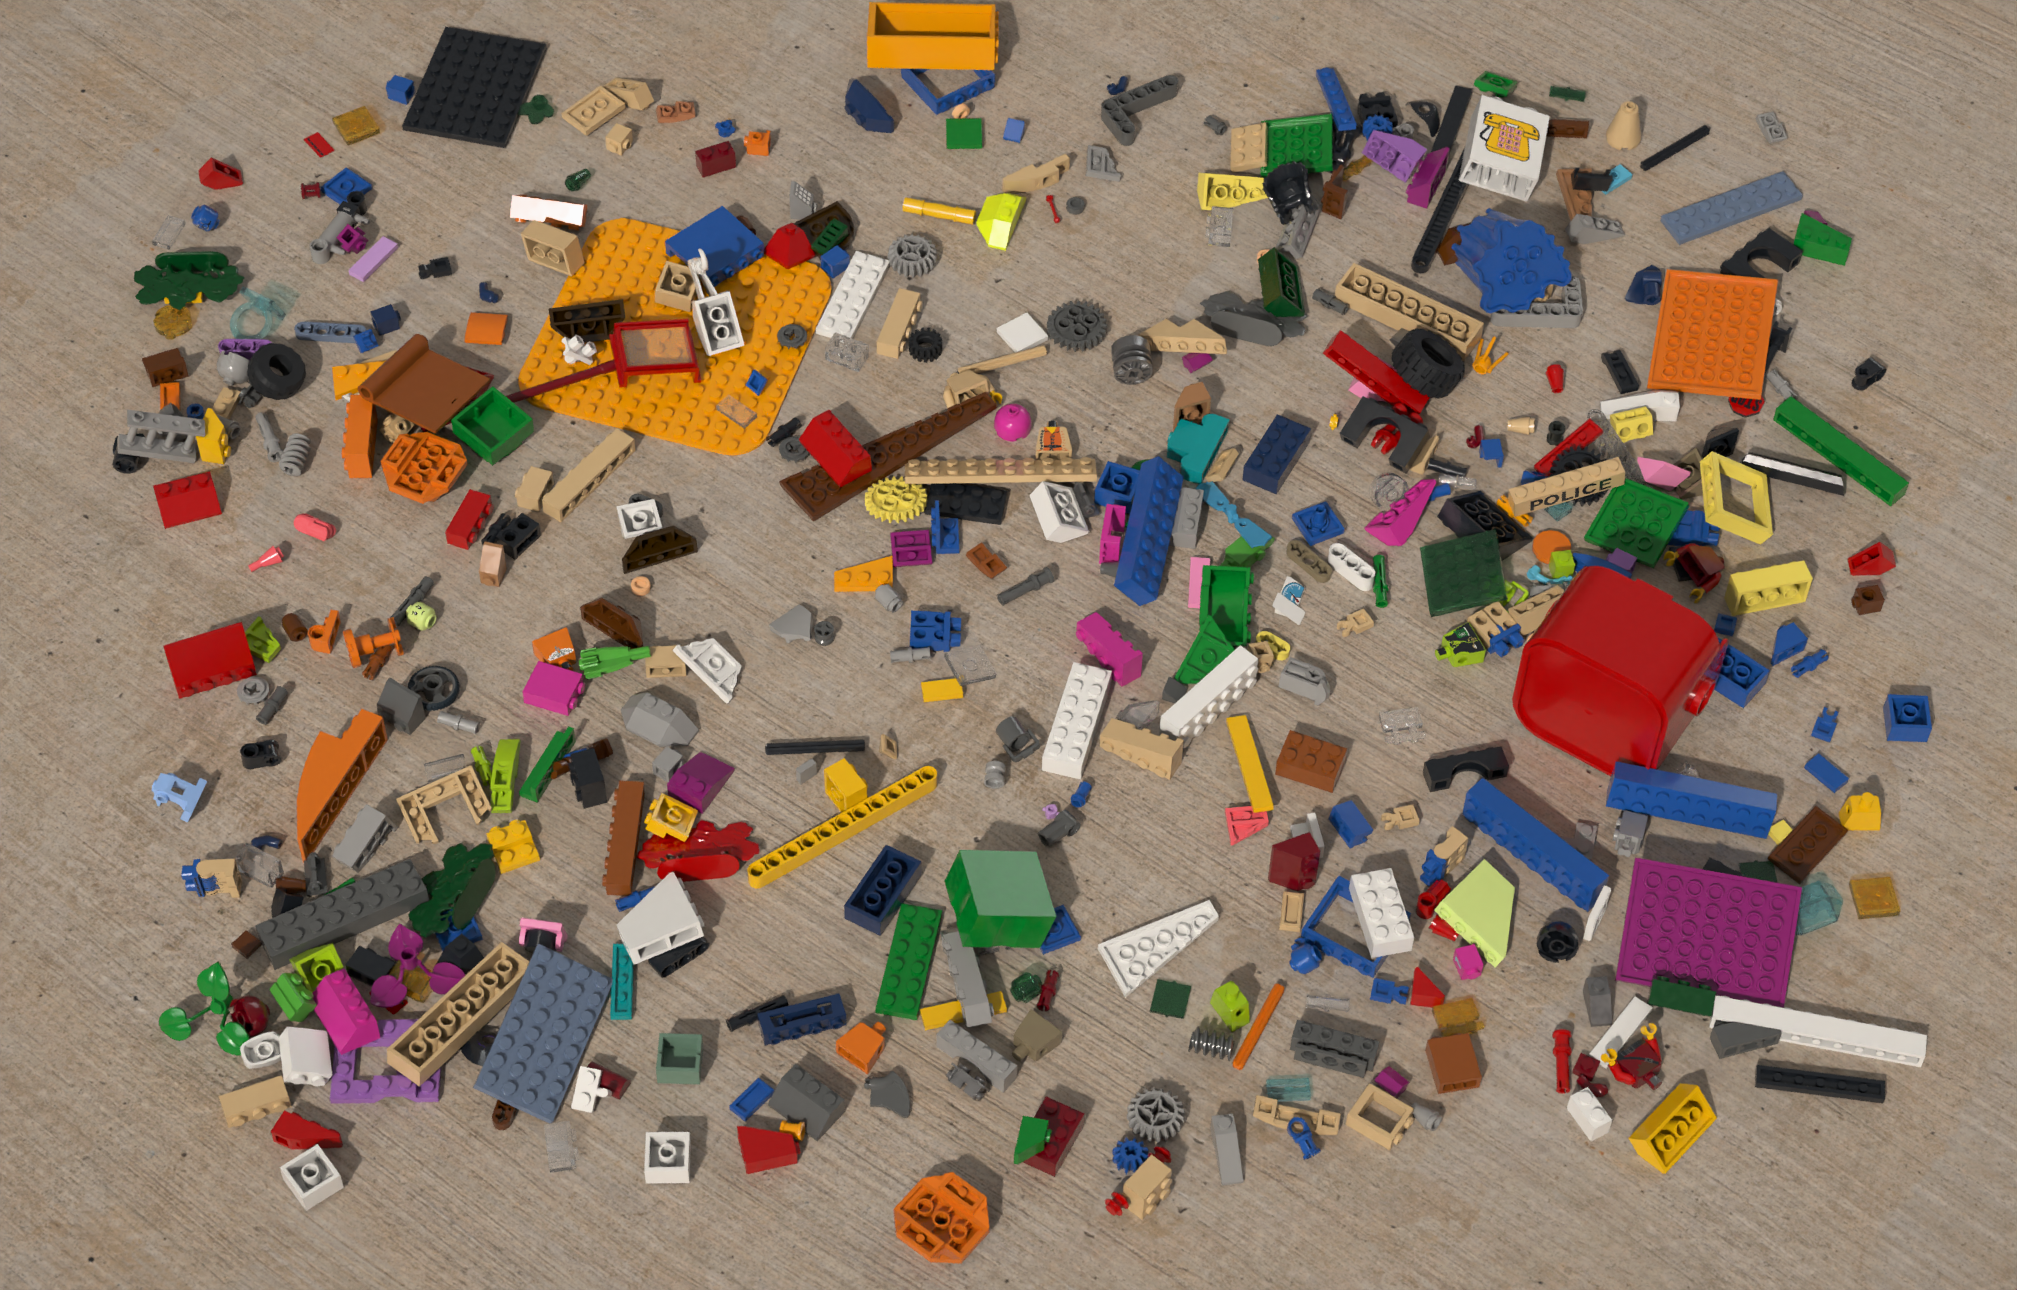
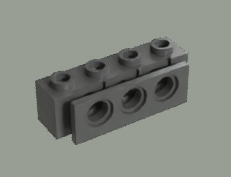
M1297 1020L1291 1039L1290 1050L1295 1051L1294 1060L1364 1078L1366 1070L1373 1071L1380 1041Z

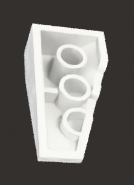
M1655 389L1600 402L1601 419H1610L1611 414L1646 406L1652 414L1653 421H1676L1680 408L1679 393L1672 390Z

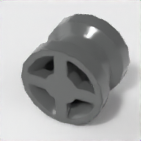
M828 621L818 622L814 627L815 641L821 646H828L834 641V626Z

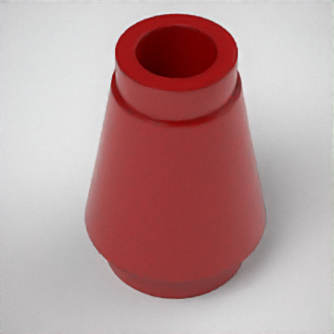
M1558 364L1548 366L1545 374L1552 392H1563L1564 369Z
M1438 914L1429 926L1432 933L1454 942L1459 935Z

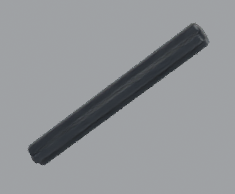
M1706 125L1701 126L1643 160L1640 168L1644 171L1651 169L1707 136L1710 129Z
M863 739L766 743L765 745L767 755L865 750V741Z

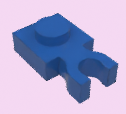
M1824 707L1821 717H1818L1811 736L1830 743L1837 725L1835 721L1839 712L1835 711L1834 715L1829 716L1827 714L1828 708Z
M1374 978L1370 1000L1391 1004V999L1400 1004L1406 1005L1407 997L1400 994H1408L1409 987H1394L1395 982Z

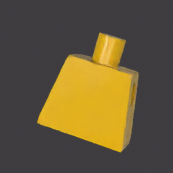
M1865 792L1862 795L1849 796L1838 813L1840 824L1847 830H1880L1881 809L1879 797L1873 796L1869 792Z

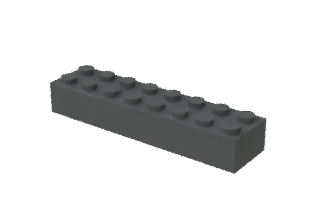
M408 859L257 924L255 927L258 938L274 970L290 964V958L306 950L330 943L334 945L410 912L419 904L429 901L424 883L411 859Z

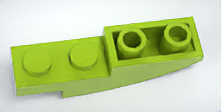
M500 739L498 743L490 784L492 791L491 813H512L515 778L518 775L520 739Z

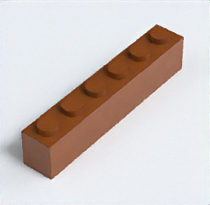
M620 780L619 788H615L614 800L617 802L616 805L612 806L614 822H610L609 829L612 839H608L607 852L610 853L609 857H605L607 874H603L602 886L606 887L607 895L628 896L632 894L645 798L644 782Z

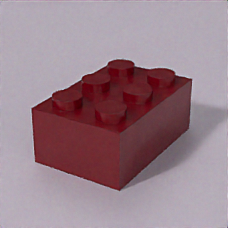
M1046 1096L1034 1118L1049 1120L1048 1129L1052 1130L1050 1142H1045L1043 1151L1025 1160L1023 1163L1055 1177L1084 1127L1085 1114Z

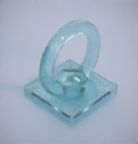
M243 286L239 293L248 302L240 305L232 314L230 330L236 339H263L271 330L273 317L283 321L286 314L273 300ZM249 309L265 317L263 329L253 336L241 334L237 327L239 317Z

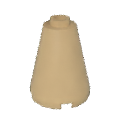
M1631 101L1621 104L1606 131L1607 142L1618 150H1622V148L1632 150L1641 141L1639 109L1637 104Z

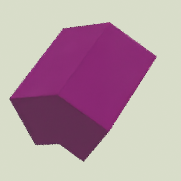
M1188 353L1182 357L1184 367L1189 370L1190 374L1213 361L1209 353Z
M1390 1066L1383 1069L1374 1080L1396 1099L1405 1092L1409 1084L1408 1080Z

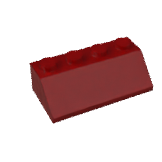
M830 410L814 417L799 438V442L840 488L872 471L870 454Z

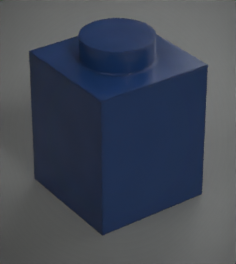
M391 304L370 311L372 324L379 336L400 329V314L398 310L393 309Z

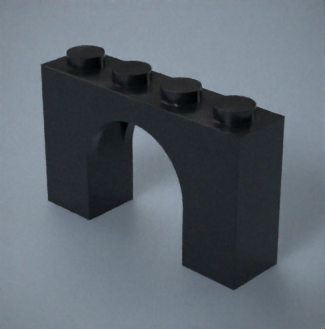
M1768 228L1764 232H1760L1753 241L1747 242L1743 249L1737 250L1729 260H1725L1720 266V274L1765 278L1748 264L1753 259H1767L1788 273L1800 263L1803 251Z
M1363 396L1339 433L1341 440L1358 449L1368 431L1374 426L1389 424L1396 427L1400 431L1401 437L1389 457L1390 466L1407 474L1430 437L1428 428L1422 423L1416 424L1404 414L1399 415L1395 413L1389 406L1383 407L1371 397L1366 398Z

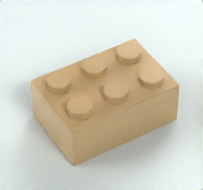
M533 220L521 232L529 261L569 276H573L585 263L578 237L573 233H568Z

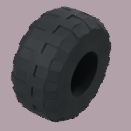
M269 343L261 346L253 354L248 363L247 376L251 385L258 393L274 400H285L293 396L302 386L306 377V367L300 355L292 348L280 343ZM270 367L278 369L283 376L275 374Z

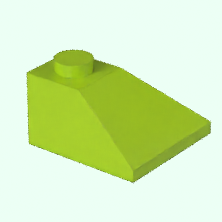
M333 943L306 950L289 959L295 973L303 979L302 984L312 994L324 976L344 968Z

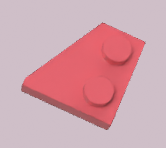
M1251 806L1225 808L1230 845H1235L1268 826L1267 811L1253 813Z

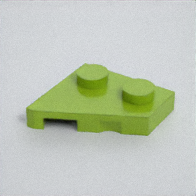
M258 616L245 631L251 654L270 663L281 650V647L276 638L273 637L272 632L263 623V619Z

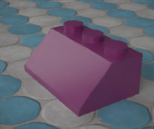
M1445 147L1427 154L1425 160H1421L1418 167L1419 171L1413 175V183L1409 184L1406 189L1408 203L1428 208L1446 173L1450 148Z

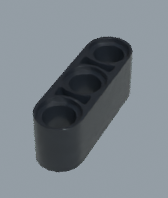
M703 936L649 958L648 963L661 978H665L703 954L708 949L710 943Z

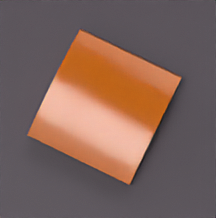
M471 312L465 333V343L502 345L508 315Z

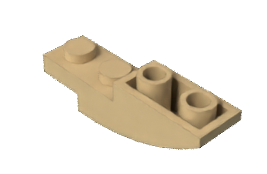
M1064 154L1046 164L1040 165L1038 168L1033 164L1023 167L1019 171L1003 178L1002 191L1004 193H1023L1039 190L1058 183L1059 175L1069 171L1070 157Z

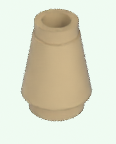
M1529 416L1508 420V431L1526 435L1535 433V418H1530Z

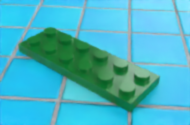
M901 903L875 1008L876 1013L917 1020L941 922L942 910Z

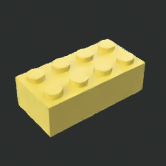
M1804 560L1793 561L1783 565H1773L1762 569L1756 568L1746 572H1736L1730 575L1724 599L1732 616L1806 602L1813 578Z

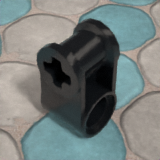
M1870 357L1855 369V377L1852 379L1851 385L1856 390H1865L1873 383L1882 379L1887 369Z
M266 740L243 745L240 749L243 766L246 769H255L278 765L281 762V757L278 755L277 750L279 748L278 741Z

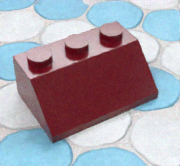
M1310 832L1272 845L1268 873L1269 882L1295 891L1310 889L1316 884L1321 851Z

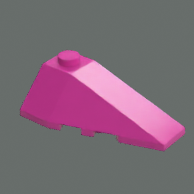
M1435 479L1419 481L1404 493L1405 498L1391 503V509L1384 514L1381 512L1377 514L1364 529L1388 546H1401L1405 544L1407 538L1412 534L1436 484Z

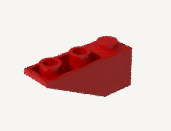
M284 1110L271 1130L274 1142L292 1150L310 1149L317 1144L321 1149L342 1148L343 1146L342 1138L338 1131L331 1128L328 1130L316 1121L305 1120L295 1112L289 1113Z

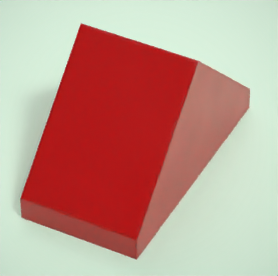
M1416 967L1412 979L1410 1005L1440 1009L1443 1007L1445 995L1419 967Z

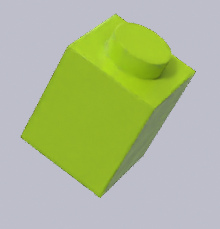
M1571 550L1551 552L1549 570L1552 579L1563 576L1573 577L1575 563Z

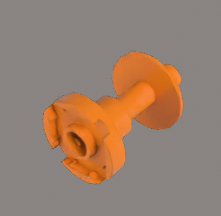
M394 617L387 618L390 632L370 637L369 634L354 638L351 628L343 631L353 668L361 667V656L372 654L375 648L394 644L397 656L404 655L402 645L398 644L401 641L398 629L394 630L396 628Z

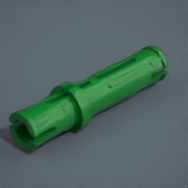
M1375 555L1373 557L1375 570L1373 592L1376 597V606L1384 608L1388 606L1387 593L1389 591V587L1386 584L1385 557L1383 555Z

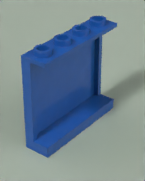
M723 206L665 241L666 254L670 257L676 255L687 266L688 260L701 257L698 251L701 248L708 261L706 275L713 287H716L722 281L732 277L738 271L745 269L748 265L764 256V243Z

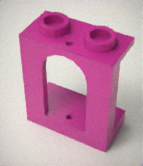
M1106 505L1100 540L1099 564L1102 562L1119 561L1121 537L1111 536V531L1124 532L1126 506Z

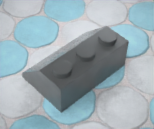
M797 1064L781 1078L768 1102V1106L791 1123L799 1124V1122H804L805 1133L816 1141L845 1113V1099Z

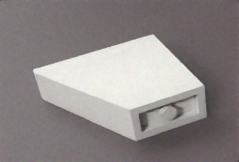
M674 872L669 873L616 925L621 940L634 965L704 936L702 927H704L703 920L700 915L696 916L698 914L694 902L690 903L691 898L688 891H683L685 886L682 879H677Z

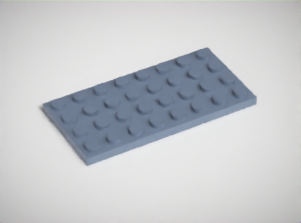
M537 944L473 1088L552 1124L610 991L613 979L543 945Z

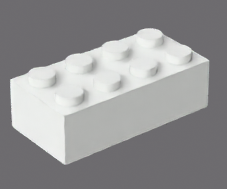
M1388 868L1351 875L1349 890L1371 958L1412 951L1414 935L1392 869Z

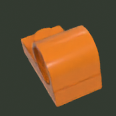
M330 610L329 616L324 620V625H314L309 628L308 638L310 646L314 651L331 654L341 624L339 611Z

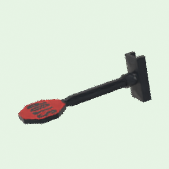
M1777 321L1772 326L1765 374L1777 351L1786 353L1789 348L1793 328L1789 327L1788 330L1779 328V322ZM1762 395L1761 400L1737 397L1728 398L1733 413L1745 418L1759 414L1765 403Z

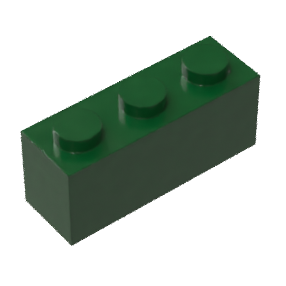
M1657 976V979H1651L1647 1000L1648 1005L1707 1017L1712 1016L1716 992L1711 991V986L1699 984V987L1696 988L1691 987L1690 982L1678 980L1677 984L1669 982L1670 978Z

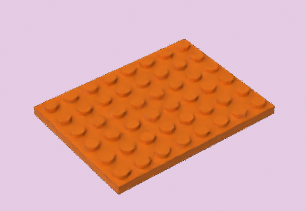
M1667 269L1647 389L1761 400L1778 279Z

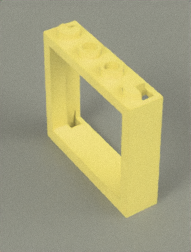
M1710 452L1700 461L1705 521L1761 545L1773 535L1766 474L1715 452ZM1720 473L1752 487L1755 523L1723 509Z

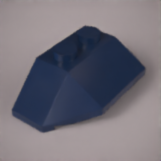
M849 79L844 107L846 113L851 115L857 124L866 131L893 133L894 119L887 114L881 103L857 79Z

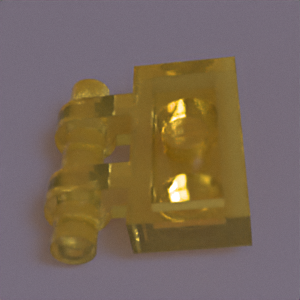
M1473 998L1432 1007V1013L1438 1028L1447 1027V1029L1441 1031L1442 1037L1451 1036L1455 1033L1474 1034L1478 1030L1484 1029L1482 1021L1474 1022V1020L1479 1019V1013ZM1465 1023V1025L1456 1026L1457 1024Z

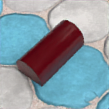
M593 1061L587 1066L588 1068L602 1070L599 1088L611 1090V1096L619 1100L631 1084L630 1079Z

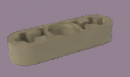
M1293 540L1287 544V556L1316 581L1326 583L1331 579L1332 568L1302 542ZM1312 559L1314 563L1306 564L1304 560Z

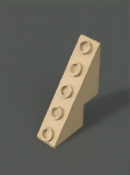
M1164 319L1138 334L1148 341L1150 351L1227 354L1225 338L1195 319L1181 327L1168 319Z

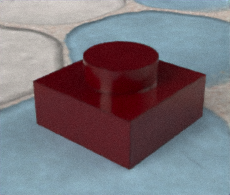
M1581 1053L1572 1074L1579 1077L1585 1075L1592 1082L1601 1061Z

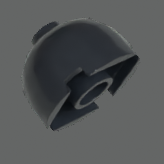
M1551 921L1544 925L1537 936V948L1540 956L1554 963H1559V960L1564 959L1566 961L1571 960L1578 951V935L1575 929L1563 921Z

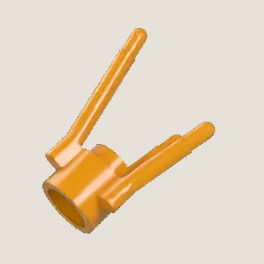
M1495 336L1482 356L1480 354L1484 339H1480L1476 357L1472 364L1473 369L1479 374L1491 373L1493 368L1508 356V352H1505L1491 365V358L1488 354L1496 340Z

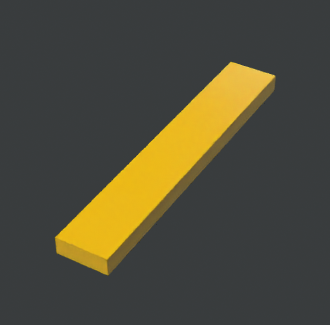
M1242 715L1226 718V724L1253 813L1271 811L1274 805L1247 717Z

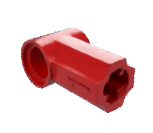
M1442 879L1436 880L1426 892L1419 895L1416 906L1417 916L1422 919L1433 917L1435 908L1451 892L1447 882Z

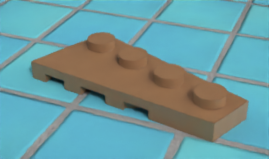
M1558 169L1556 176L1570 220L1576 214L1592 217L1591 191L1573 190L1571 173H1573L1574 169ZM1579 169L1578 173H1592V169Z

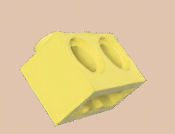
M1646 406L1611 414V435L1617 443H1624L1629 440L1653 435L1652 414Z

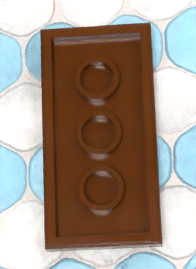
M1815 806L1767 859L1800 885L1842 840L1848 830L1819 807Z

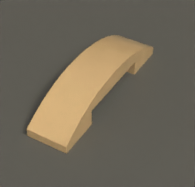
M1256 1095L1253 1116L1257 1119L1286 1130L1291 1119L1294 1117L1302 1118L1307 1122L1312 1134L1337 1135L1341 1115L1321 1109L1318 1113L1279 1105L1276 1099ZM1294 1122L1291 1125V1129L1295 1132H1302L1303 1126L1299 1122Z

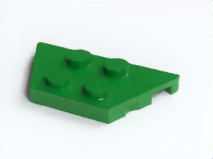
M1208 615L1174 677L1180 684L1199 683L1235 650L1212 616Z

